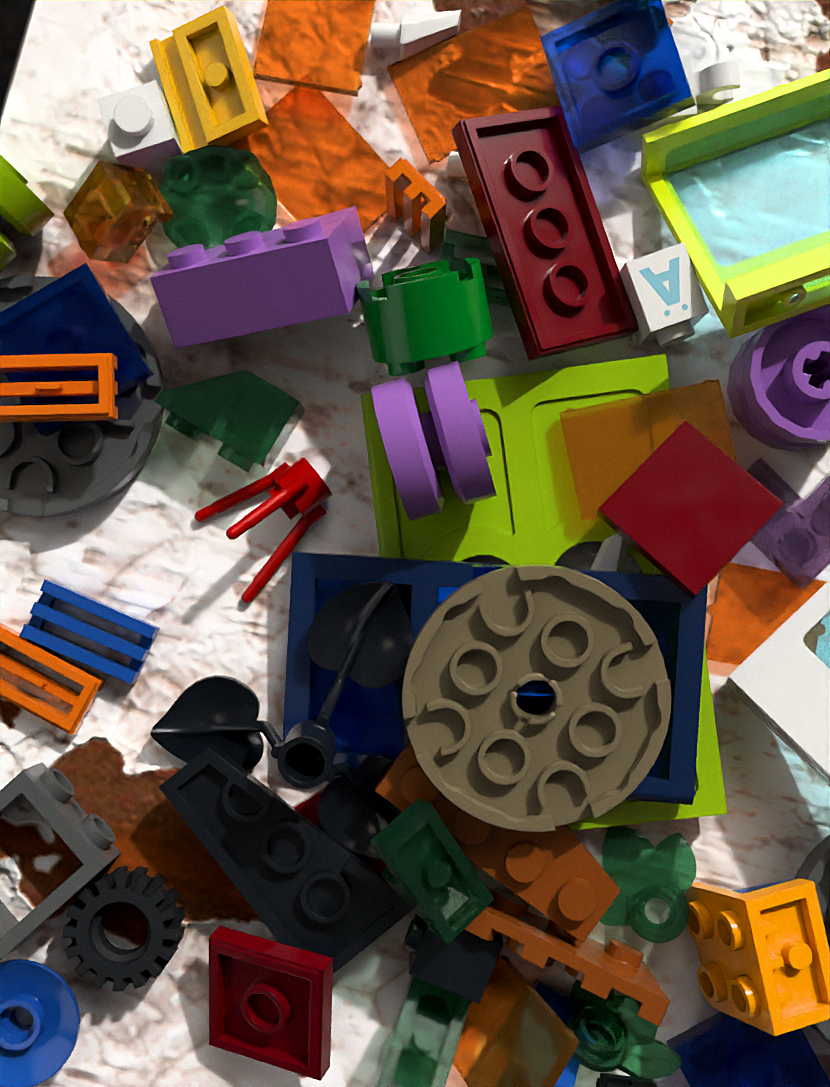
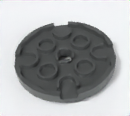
M32 273L0 279V355L114 354L117 357L118 370H114L115 381L118 382V395H115V406L118 407V420L0 423L1 511L30 517H56L77 513L96 506L121 490L137 474L150 455L158 438L164 413L165 390L163 374L156 351L138 321L119 302L99 288L72 277H68V279L47 276L35 277ZM98 370L0 373V383L39 382L43 380L52 382L99 381ZM99 395L56 396L52 405L99 404ZM27 397L0 398V406L28 405Z

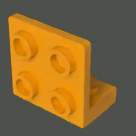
M798 878L744 894L700 882L684 885L687 903L684 906V919L691 936L696 941L701 964L697 970V979L703 996L712 1008L773 1036L830 1019V950L814 881Z

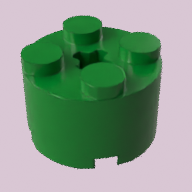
M463 258L465 270L450 271L448 260L429 262L381 274L383 286L371 291L368 279L358 283L356 287L373 361L385 363L390 376H401L423 370L426 367L424 360L449 355L450 362H466L487 355L485 342L491 339L494 334L480 259Z

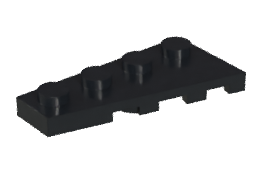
M214 745L209 746L159 786L160 790L278 942L333 958V974L415 909L411 898Z

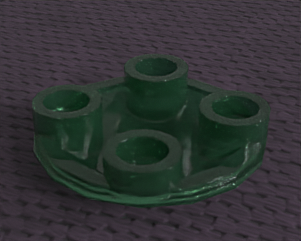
M208 145L188 151L184 155L176 156L167 163L164 169V179L159 187L157 211L165 235L177 249L193 244H203L204 250L223 245L225 240L250 231L264 233L273 230L276 224L278 199L270 176L253 153L247 150H238L235 147Z

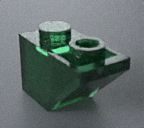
M248 370L160 391L154 401L170 413L165 424L197 442L202 433L222 444L217 455L249 473L254 464L269 472L305 413V409L299 400Z

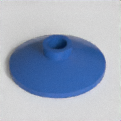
M16 959L0 962V1087H32L56 1074L71 1056L80 1031L79 1007L74 993L67 982L51 968L30 960ZM17 1007H23L31 1013L33 1017L32 1024L25 1025L17 1020L15 1015Z

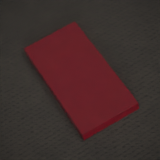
M559 105L459 120L451 132L528 360H536L628 337L638 331L639 328L563 106Z

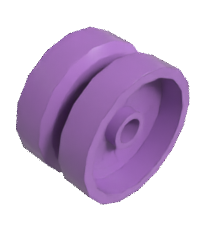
M830 304L765 326L742 344L730 365L727 393L733 414L749 436L770 448L798 452L830 442Z
M458 361L427 370L424 378V387L431 411L423 414L421 413L412 385L404 378L375 385L371 389L374 409L387 458L404 509L411 521L443 511L445 495L439 472L447 469L456 496L466 505L497 496L486 457L492 456L480 411L476 399L469 400Z

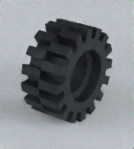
M128 866L118 867L112 873L108 874L106 872L94 880L77 896L78 899L70 906L66 916L70 917L71 920L63 927V938H71L72 943L65 949L68 960L76 956L79 957L81 963L76 967L75 971L81 977L88 971L96 975L92 985L102 989L106 982L110 981L113 982L112 991H124L129 983H133L134 989L144 986L150 977L155 979L164 970L177 951V946L182 940L185 927H181V922L186 917L184 906L177 907L175 901L180 895L175 887L168 891L162 885L167 878L160 873H157L152 878L147 875L149 868L138 866L133 871H128ZM116 905H131L140 910L145 916L148 923V935L145 943L141 946L129 950L120 949L111 944L107 939L103 929L104 917L107 911Z

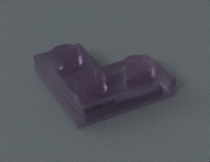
M760 457L753 461L745 471L784 502V505L751 542L798 589L806 588L830 564V471L801 498Z

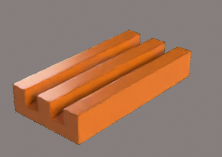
M400 157L384 173L387 215L395 223L404 216V232L411 239L421 231V249L429 256L444 242L447 199L406 159L403 160Z
M112 353L0 355V373L98 370L99 381L0 383V398L99 395V404L0 406V423L118 420V407L115 406V395H118V382L115 381L114 370H118L117 357Z
M0 623V644L3 642L84 686L81 693L0 650V667L71 704L73 708L67 714L1 677L0 697L70 735L77 734L84 723L82 720L85 714L90 712L95 703L94 698L97 692L102 690L107 680L51 649L19 636V632Z

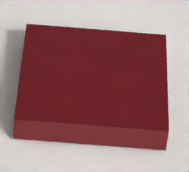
M685 420L598 508L597 515L694 600L781 510L784 502Z
M219 926L209 936V1045L321 1081L330 1068L333 958Z

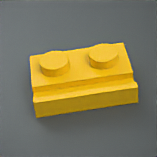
M222 5L173 29V35L162 41L157 38L149 41L185 155L195 160L201 157V152L212 147L219 149L269 126L235 16L227 7Z

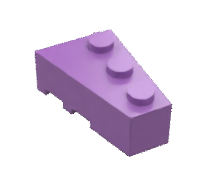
M356 206L319 217L299 220L285 227L260 233V231L242 233L225 240L223 245L204 250L203 244H193L176 249L166 255L168 263L153 274L150 280L174 347L177 349L349 314L359 299L357 284L366 279L370 283L375 274Z

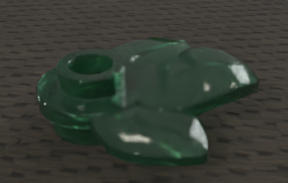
M621 825L610 826L607 829L603 842L602 865L619 887L620 893L599 921L608 926L630 925L641 938L654 943H665L677 938L684 931L688 923L689 907L685 894L696 877V860L691 847L678 832L668 836L654 847L646 837L634 829ZM661 898L668 903L670 914L667 920L662 923H655L648 919L645 913V906L650 899Z
M576 979L570 992L574 1014L565 1027L564 1037L570 1053L580 1064L597 1072H611L619 1069L642 1082L665 1080L678 1070L683 1062L682 1058L665 1043L655 1039L658 1026L637 1016L640 1007L635 999L627 995H614L612 990L605 1000L581 988L582 982Z

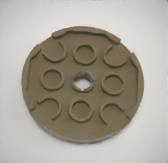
M524 564L497 569L478 576L455 590L437 606L422 626L411 648L404 675L402 708L408 736L416 753V759L433 785L447 799L473 817L489 824L518 831L545 832L555 831V826L573 823L592 815L595 819L620 804L638 787L654 765L663 746L671 713L670 680L667 678L664 659L657 643L658 640L642 615L625 598L598 579L582 572L548 564ZM532 680H545L553 688L554 692L551 706L540 714L526 713L516 703L518 688Z

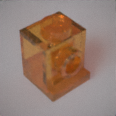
M99 160L64 210L63 215L77 237L79 246L90 260L127 264L158 222L168 223L174 216V213L147 169Z

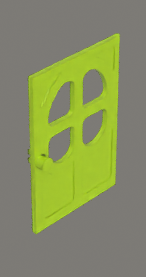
M666 354L464 381L469 400L476 399L492 454V456L486 457L497 496L466 505L456 496L447 469L439 472L445 495L443 511L414 521L408 518L392 474L374 409L372 393L362 394L361 405L380 556L462 562L471 557L490 555L500 558L510 565L548 564L555 566L559 557L574 545L584 542L603 543L604 539L618 534L597 515L598 508L676 430ZM425 387L413 388L421 413L431 411ZM628 543L627 555L634 559L642 573L654 574L655 566ZM656 568V574H663ZM393 584L398 589L410 619L412 585ZM647 600L648 609L645 621L658 640L657 643L664 659L667 678L670 680L671 713L668 730L661 751L647 776L668 778L679 602ZM705 641L694 787L696 795L693 805L624 799L610 811L595 819L592 815L567 824L572 831L728 814ZM405 672L395 681L402 741H404L405 723L402 708ZM532 680L536 692L538 714L545 711L547 682L545 680ZM421 825L416 848L423 849L433 845L447 844Z

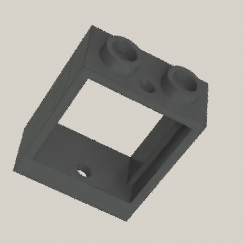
M43 762L24 769L0 790V816L20 798L25 796L84 865L20 922L0 900V960L121 853L114 845L116 836L111 827L97 814L91 813L88 815L73 798L76 791L70 780L55 767L47 768Z

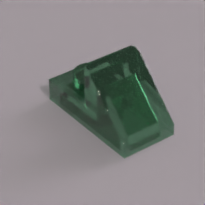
M419 797L370 841L387 866L382 872L384 879L447 945L495 900L432 804Z
M411 975L393 1030L383 1042L379 1052L374 1087H445L471 1000Z

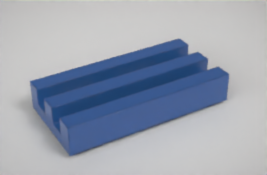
M45 579L40 588L42 595L38 602H34L30 611L33 614L29 624H24L19 636L129 684L136 683L160 627L53 580ZM58 598L142 635L138 645L54 609L53 605ZM46 621L132 657L129 666L43 629Z

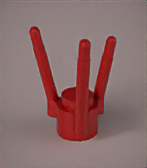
M301 457L291 466L284 462L269 475L213 502V504L197 511L194 515L196 521L203 522L269 490L268 493L271 497L226 531L228 539L234 540L279 508L290 520L299 513L302 515L242 594L241 599L246 604L251 603L260 590L264 588L309 528L327 514L321 504L332 496V492L304 457Z

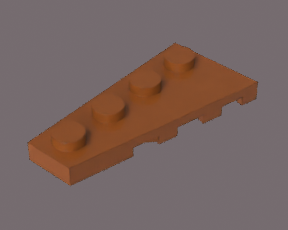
M410 740L376 785L375 791L582 943L620 893L617 884L567 824L555 826V831H518L489 824L457 807L433 785L416 759V753Z
M438 865L436 871H432L421 866L412 887V904L487 941H493L498 931L508 936L506 945L520 955L519 957L543 969L545 966H553L554 961L557 960L565 964L564 969L568 974L582 982L581 988L605 1000L609 992L615 989L636 1000L640 1007L637 1016L660 1027L670 1000L646 963L642 961L644 954L641 951L614 938H609L607 945L588 937L582 943L551 919L546 920L528 912L529 904L509 892L495 889L493 896L470 887L471 878L453 868Z

